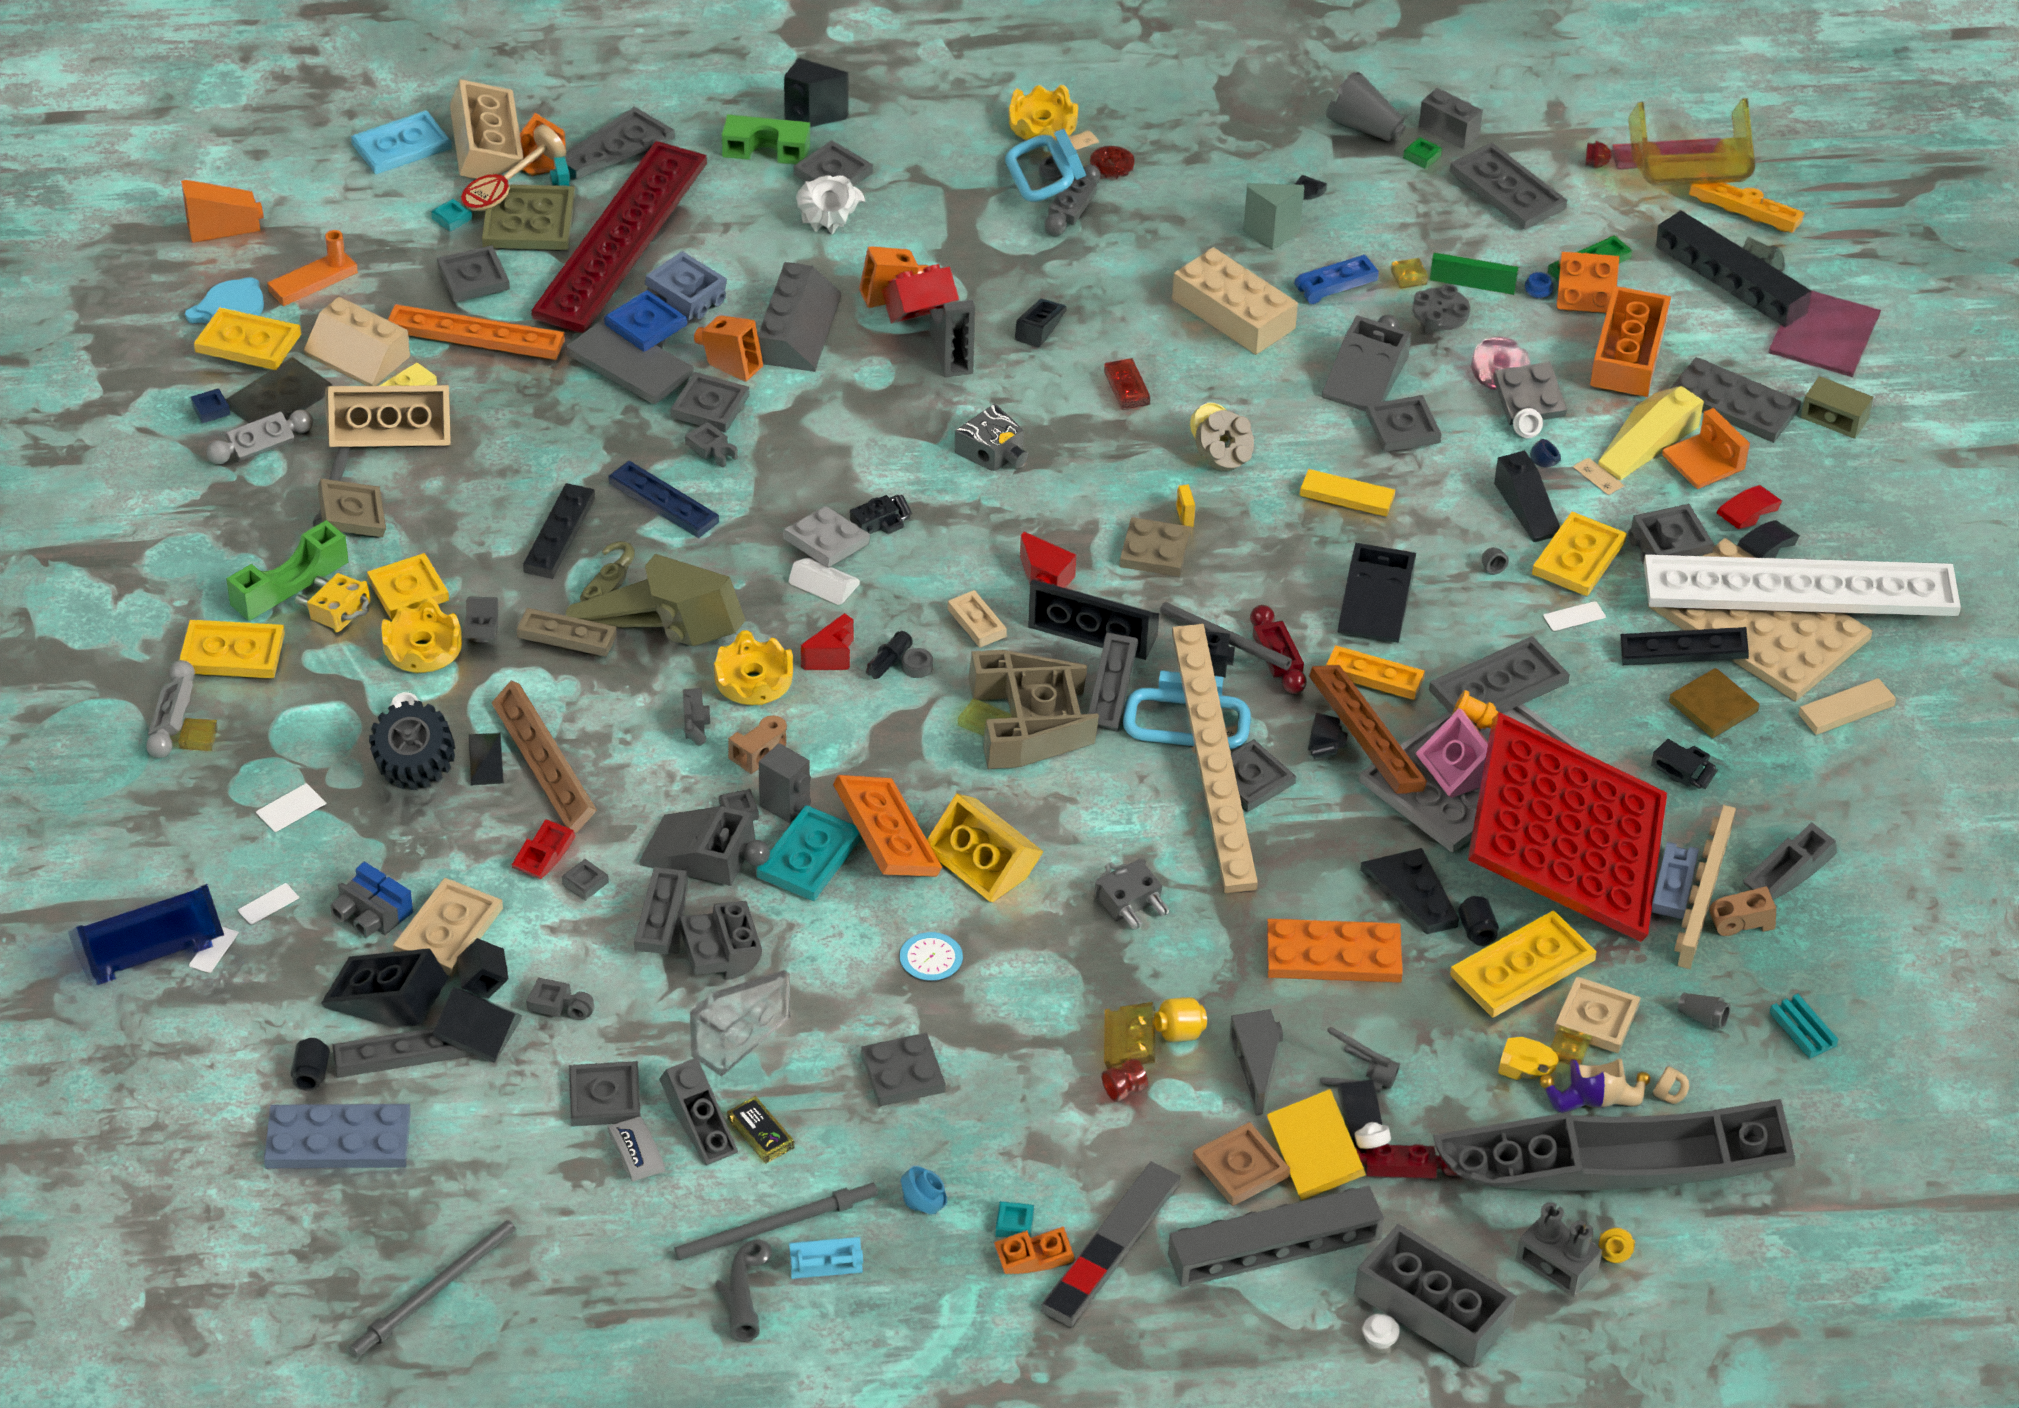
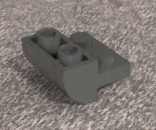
M747 901L714 904L713 913L680 917L679 928L694 975L723 972L725 980H730L748 973L759 962L762 955V947Z

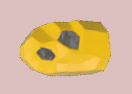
M1525 1037L1508 1038L1501 1056L1498 1074L1515 1080H1519L1522 1077L1535 1079L1541 1075H1551L1555 1072L1559 1059L1551 1048L1541 1042Z

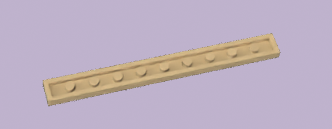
M1204 624L1172 627V638L1224 893L1257 890L1258 881Z

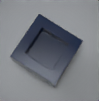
M219 388L191 396L192 407L202 424L230 415L229 405Z

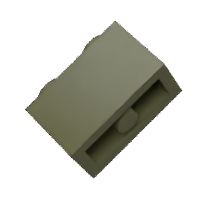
M1819 376L1805 395L1800 418L1855 439L1869 419L1874 397Z

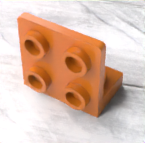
M1562 251L1559 255L1560 273L1557 309L1607 313L1614 285L1617 286L1620 256Z
M1711 408L1704 411L1700 434L1664 448L1662 455L1696 489H1700L1745 470L1750 442L1719 412Z

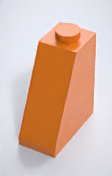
M191 180L181 181L187 226L192 243L260 231L259 219H264L261 202H255L252 191Z

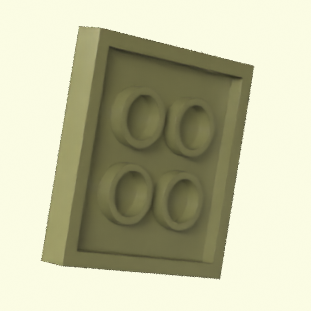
M509 184L510 190L502 202L486 209L482 247L493 245L495 249L569 250L575 186Z

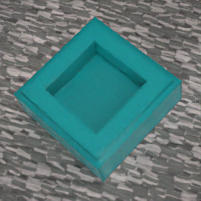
M454 199L431 211L432 219L449 232L472 220L471 211Z
M999 1201L995 1237L1007 1238L1028 1230L1031 1238L1034 1205Z

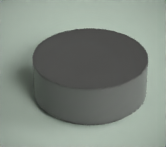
M912 648L902 655V671L907 676L922 678L932 672L933 656L929 651L922 648Z

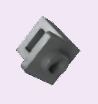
M468 597L466 600V619L463 624V638H471L473 642H487L490 639H495L498 630V598Z

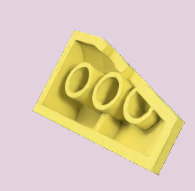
M1682 386L1654 393L1635 406L1598 461V465L1618 480H1622L1662 453L1664 448L1675 444L1697 429L1700 424L1704 401Z

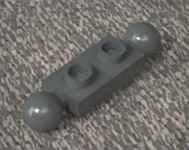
M1091 164L1084 165L1083 168L1086 176L1078 180L1074 177L1072 184L1056 196L1049 207L1048 217L1044 222V227L1048 234L1059 236L1065 232L1067 223L1072 225L1076 223L1096 193L1097 183L1101 177L1100 171L1096 166Z

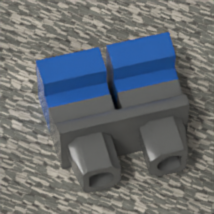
M365 861L355 869L356 876L347 885L344 883L338 885L339 896L330 905L331 915L341 923L345 922L352 915L357 917L353 920L354 929L365 938L376 931L386 935L413 913L411 890L392 878H387L384 873Z

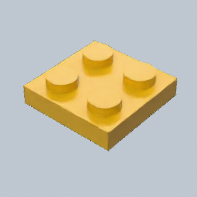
M425 553L367 571L368 582L391 620L394 619L400 607L417 608L426 598L434 599L437 604L449 601L448 590Z

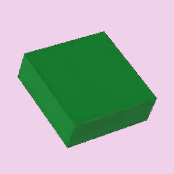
M1419 137L1404 150L1403 158L1427 169L1442 156V148Z

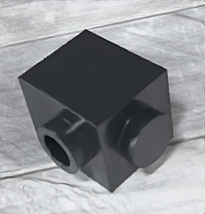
M1205 631L1214 676L1226 678L1227 665L1233 666L1235 647L1229 646L1230 634Z
M477 938L457 957L462 989L489 999L509 980L505 951L501 947Z

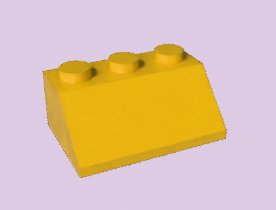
M958 793L955 794L927 839L937 859L989 902L996 901L1027 879L1044 852L978 799Z

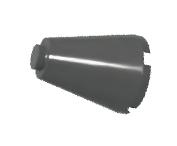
M1358 71L1357 73H1351L1336 93L1339 96L1336 103L1331 100L1326 117L1334 122L1388 142L1393 140V138L1398 140L1406 128L1403 125L1404 118L1363 74Z

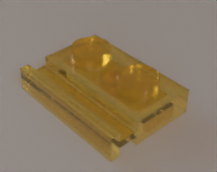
M1153 1002L1121 1006L1117 1011H1110V1008L1105 1009L1104 1063L1107 1070H1112V1066L1121 1065L1124 1068L1155 1063L1156 1028L1154 1025V1015L1156 1010Z

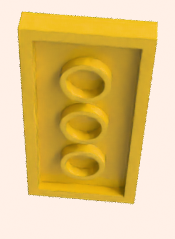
M1553 910L1451 966L1450 976L1494 1018L1595 961L1597 951Z

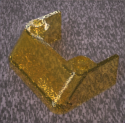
M1742 98L1731 113L1734 138L1721 139L1716 144L1714 153L1661 155L1657 145L1648 141L1644 102H1638L1628 116L1632 159L1644 179L1649 184L1655 186L1735 183L1748 180L1755 170L1748 98Z

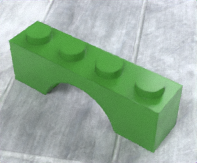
M326 520L303 533L293 555L278 568L270 571H260L253 564H250L227 577L230 605L250 621L313 584L317 576L325 577L349 563L346 536Z

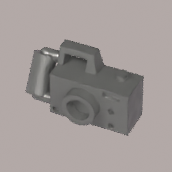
M702 688L683 689L685 738L691 739L697 746H701L707 739L704 725L710 724L709 705L703 706Z

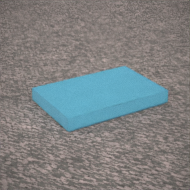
M427 110L351 136L352 145L375 175L452 149L451 140Z

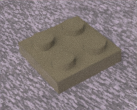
M320 478L317 489L322 522L327 520L340 532L376 537L384 536L386 524L379 486Z
M1131 517L1120 557V567L1180 577L1190 539L1191 526Z

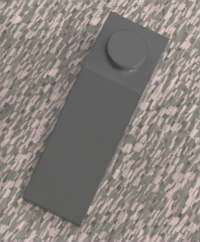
M1271 1009L1231 1015L1229 1038L1256 1115L1263 1114L1277 1060L1279 1042H1283L1281 1023L1275 1022Z

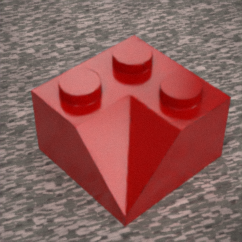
M935 264L923 268L924 273L913 275L912 271H906L895 275V279L889 280V285L882 290L891 324L929 315L930 310L943 308V303L959 301L950 266L940 268V264Z

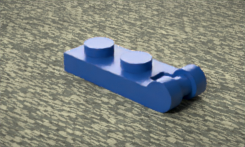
M1361 255L1303 273L1295 279L1294 285L1300 292H1304V297L1310 304H1316L1322 297L1377 281L1379 271L1366 255Z

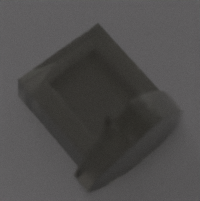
M1747 237L1743 246L1745 250L1779 271H1784V255L1777 246L1772 245L1770 247L1751 237Z

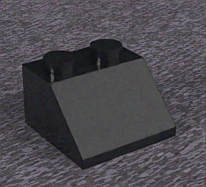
M797 58L784 75V120L809 122L810 127L846 120L849 116V72Z

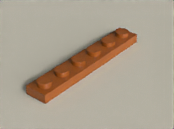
M1339 664L1312 666L1309 678L1396 794L1423 792L1427 780Z

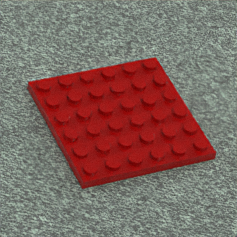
M1498 712L1492 719L1468 861L1642 942L1649 933L1667 792Z

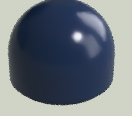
M1540 439L1532 447L1530 459L1535 465L1546 468L1557 465L1561 461V455L1550 441Z

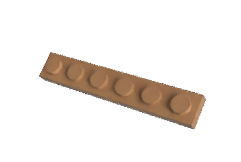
M511 680L491 703L567 828L577 833L597 809L519 683Z

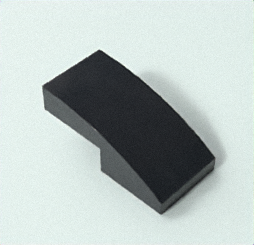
M1774 520L1764 523L1747 533L1739 540L1737 546L1756 558H1776L1780 548L1795 546L1800 535Z
M1373 1080L1339 1083L1338 1094L1345 1117V1125L1354 1147L1360 1153H1365V1149L1357 1146L1355 1132L1362 1129L1367 1123L1374 1122L1382 1125Z

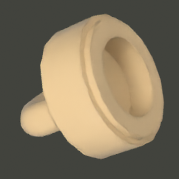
M1666 1066L1652 1092L1653 1096L1670 1104H1676L1687 1095L1689 1080L1687 1076L1671 1066ZM1676 1079L1681 1083L1679 1092L1673 1096L1668 1092Z

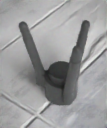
M1332 1027L1327 1029L1329 1034L1347 1044L1344 1046L1345 1051L1370 1063L1366 1076L1372 1078L1371 1080H1373L1376 1092L1380 1093L1382 1086L1389 1089L1392 1088L1400 1063L1376 1053ZM1320 1078L1322 1084L1339 1086V1083L1361 1081L1342 1078Z

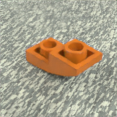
M1064 1226L1030 1238L1027 1230L994 1242L1005 1274L1038 1272L1064 1266L1075 1261Z

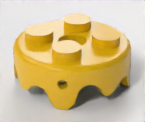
M1037 85L1026 96H1024L1022 90L1018 88L1014 90L1009 107V125L1016 135L1026 141L1039 135H1050L1056 139L1054 132L1063 128L1068 136L1074 132L1078 121V104H1072L1067 87L1059 85L1054 91H1049Z
M426 598L419 607L413 609L400 607L392 622L386 619L382 621V641L385 655L392 664L402 670L413 673L439 670L452 663L461 650L462 632L456 614H444L434 599ZM419 640H422V641L428 642V643H426V644H417L416 642L419 641Z
M741 631L731 645L721 646L718 649L716 662H714L715 684L726 698L740 704L763 705L772 702L784 695L791 686L793 679L792 650L790 648L784 650L775 638L771 637L767 642H758L750 631ZM755 672L760 673V675L754 676V677L747 675V674H753V673H755Z

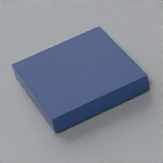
M646 290L604 316V324L645 352L687 326V317Z

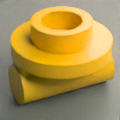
M1613 1227L1607 1229L1604 1233H1600L1598 1247L1602 1250V1256L1607 1261L1622 1263L1631 1257L1634 1251L1635 1240L1627 1230Z

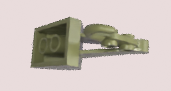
M625 541L613 542L602 550L604 555L613 550H623L624 553L614 563L604 565L588 586L584 588L580 595L581 602L570 605L566 610V616L616 627H664L668 639L690 646L700 645L735 634L746 621L729 576L662 555L654 554L645 565L648 579L618 589L625 581L628 567L635 557V549L630 543Z

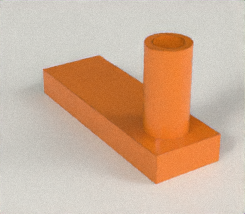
M331 230L325 234L327 256L267 282L268 292L283 307L358 273L357 264L344 251L343 234L341 231Z

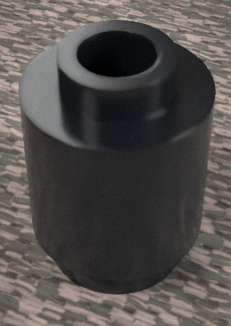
M1471 896L1465 899L1458 908V914L1467 938L1477 946H1485L1494 942L1498 936L1499 926L1489 900L1481 896Z
M307 1038L296 1044L290 1075L293 1084L301 1090H315L325 1079L330 1049L322 1040Z

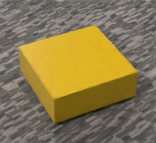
M1189 484L1178 485L1176 510L1181 525L1194 527L1195 502Z

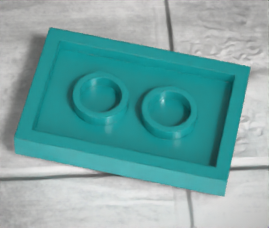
M805 805L770 850L768 861L757 867V878L815 901L862 839V836L855 825Z

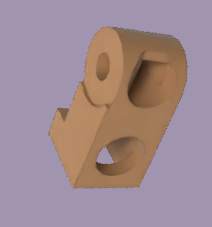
M766 716L762 718L759 726L743 736L736 732L728 738V758L750 774H753L759 769V761L778 743L786 747V721L779 716Z
M1767 886L1719 898L1709 907V912L1717 932L1723 936H1731L1741 930L1761 927L1762 932L1774 930L1776 927V906Z

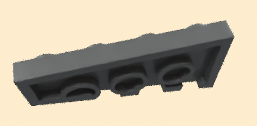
M634 106L566 152L565 159L569 175L579 179L649 150L655 141L666 143L675 139V130Z

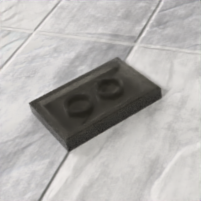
M291 357L280 364L277 370L267 372L225 400L229 405L230 411L247 423H252L281 411L285 419L289 420L290 415L294 411L299 409L305 410L324 398L325 388L332 386V383L294 357Z

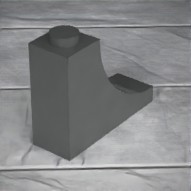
M973 299L943 303V308L930 310V335L945 378L973 374L975 305Z

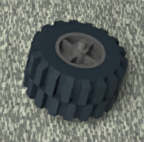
M408 701L401 702V707L396 708L395 705L388 707L389 713L384 714L382 712L378 716L380 723H373L371 727L373 735H369L370 750L381 775H384L390 784L395 781L396 786L404 789L406 784L409 785L410 790H417V786L422 784L424 789L430 787V781L432 780L438 783L443 779L441 773H448L451 766L449 762H454V749H456L444 715L440 711L436 712L434 706L430 704L424 707L422 701H414V705H409Z

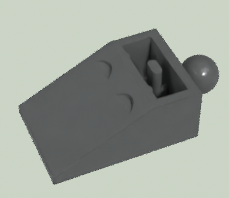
M1356 315L1344 337L1322 392V397L1365 412L1366 404L1385 401L1409 357L1411 332L1399 329V321L1392 315H1384L1378 321Z
M718 806L665 814L639 862L641 866L687 871L689 877L732 886L745 860L753 866H761L768 861L770 849L765 842L755 839L751 812Z

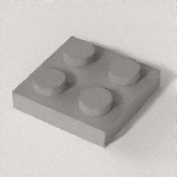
M824 506L785 528L783 539L829 568L869 545L870 534L834 510Z

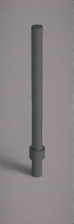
M873 1182L851 1190L843 1188L834 1191L830 1197L674 1247L676 1258L680 1261L836 1209L838 1212L853 1208L854 1203L878 1196L877 1188Z
M509 1220L503 1222L384 1319L378 1318L367 1327V1332L348 1347L350 1354L354 1358H358L374 1344H381L393 1334L392 1330L515 1232L516 1229L513 1223Z

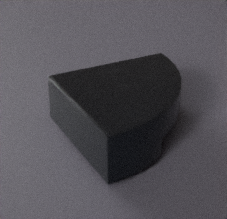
M1301 175L1294 184L1304 185L1303 200L1318 198L1327 191V183L1305 175Z

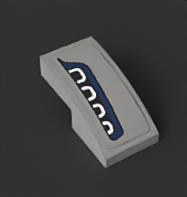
M641 1116L608 1126L610 1139L619 1151L622 1166L632 1182L665 1172V1165Z

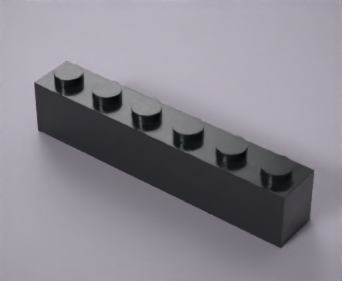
M1680 210L1658 224L1656 247L1783 327L1786 328L1808 313L1812 290L1684 211Z

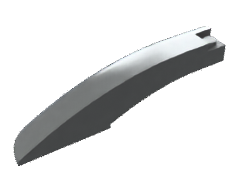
M1781 1099L1711 1111L1643 1117L1572 1115L1571 1112L1433 1135L1440 1157L1456 1174L1477 1184L1504 1188L1553 1191L1637 1189L1709 1181L1795 1166V1154Z

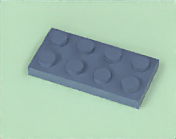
M410 1104L270 1105L264 1157L265 1168H406L411 1117Z

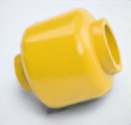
M1192 997L1165 999L1161 1003L1159 1011L1154 1015V1025L1156 1030L1161 1032L1163 1038L1168 1042L1194 1041L1206 1029L1207 1014L1204 1006Z

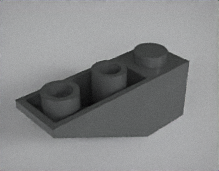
M698 1057L666 1069L659 1078L674 1114L705 1165L738 1153Z

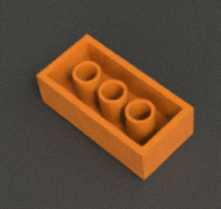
M1614 285L1594 358L1590 386L1648 397L1667 323L1671 296Z

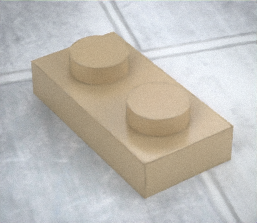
M975 590L948 601V611L979 648L1006 637L1007 628Z

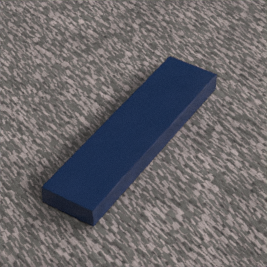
M627 461L608 476L610 485L697 538H700L719 523V515L631 461Z

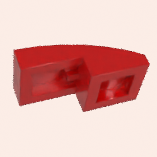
M1757 485L1732 497L1720 506L1716 513L1737 529L1756 525L1760 515L1778 511L1782 500L1763 486Z
M545 819L533 840L527 838L512 862V868L542 879L554 868L576 837L574 830Z

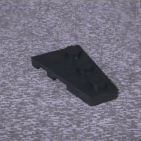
M1422 848L1361 862L1360 871L1367 878L1371 876L1380 884L1379 889L1386 896L1391 895L1402 905L1401 910L1427 935L1458 927L1459 918Z

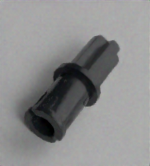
M897 631L887 644H882L878 648L877 655L867 664V675L872 676L873 679H879L891 666H896L900 661L901 655L912 646V637L905 631Z

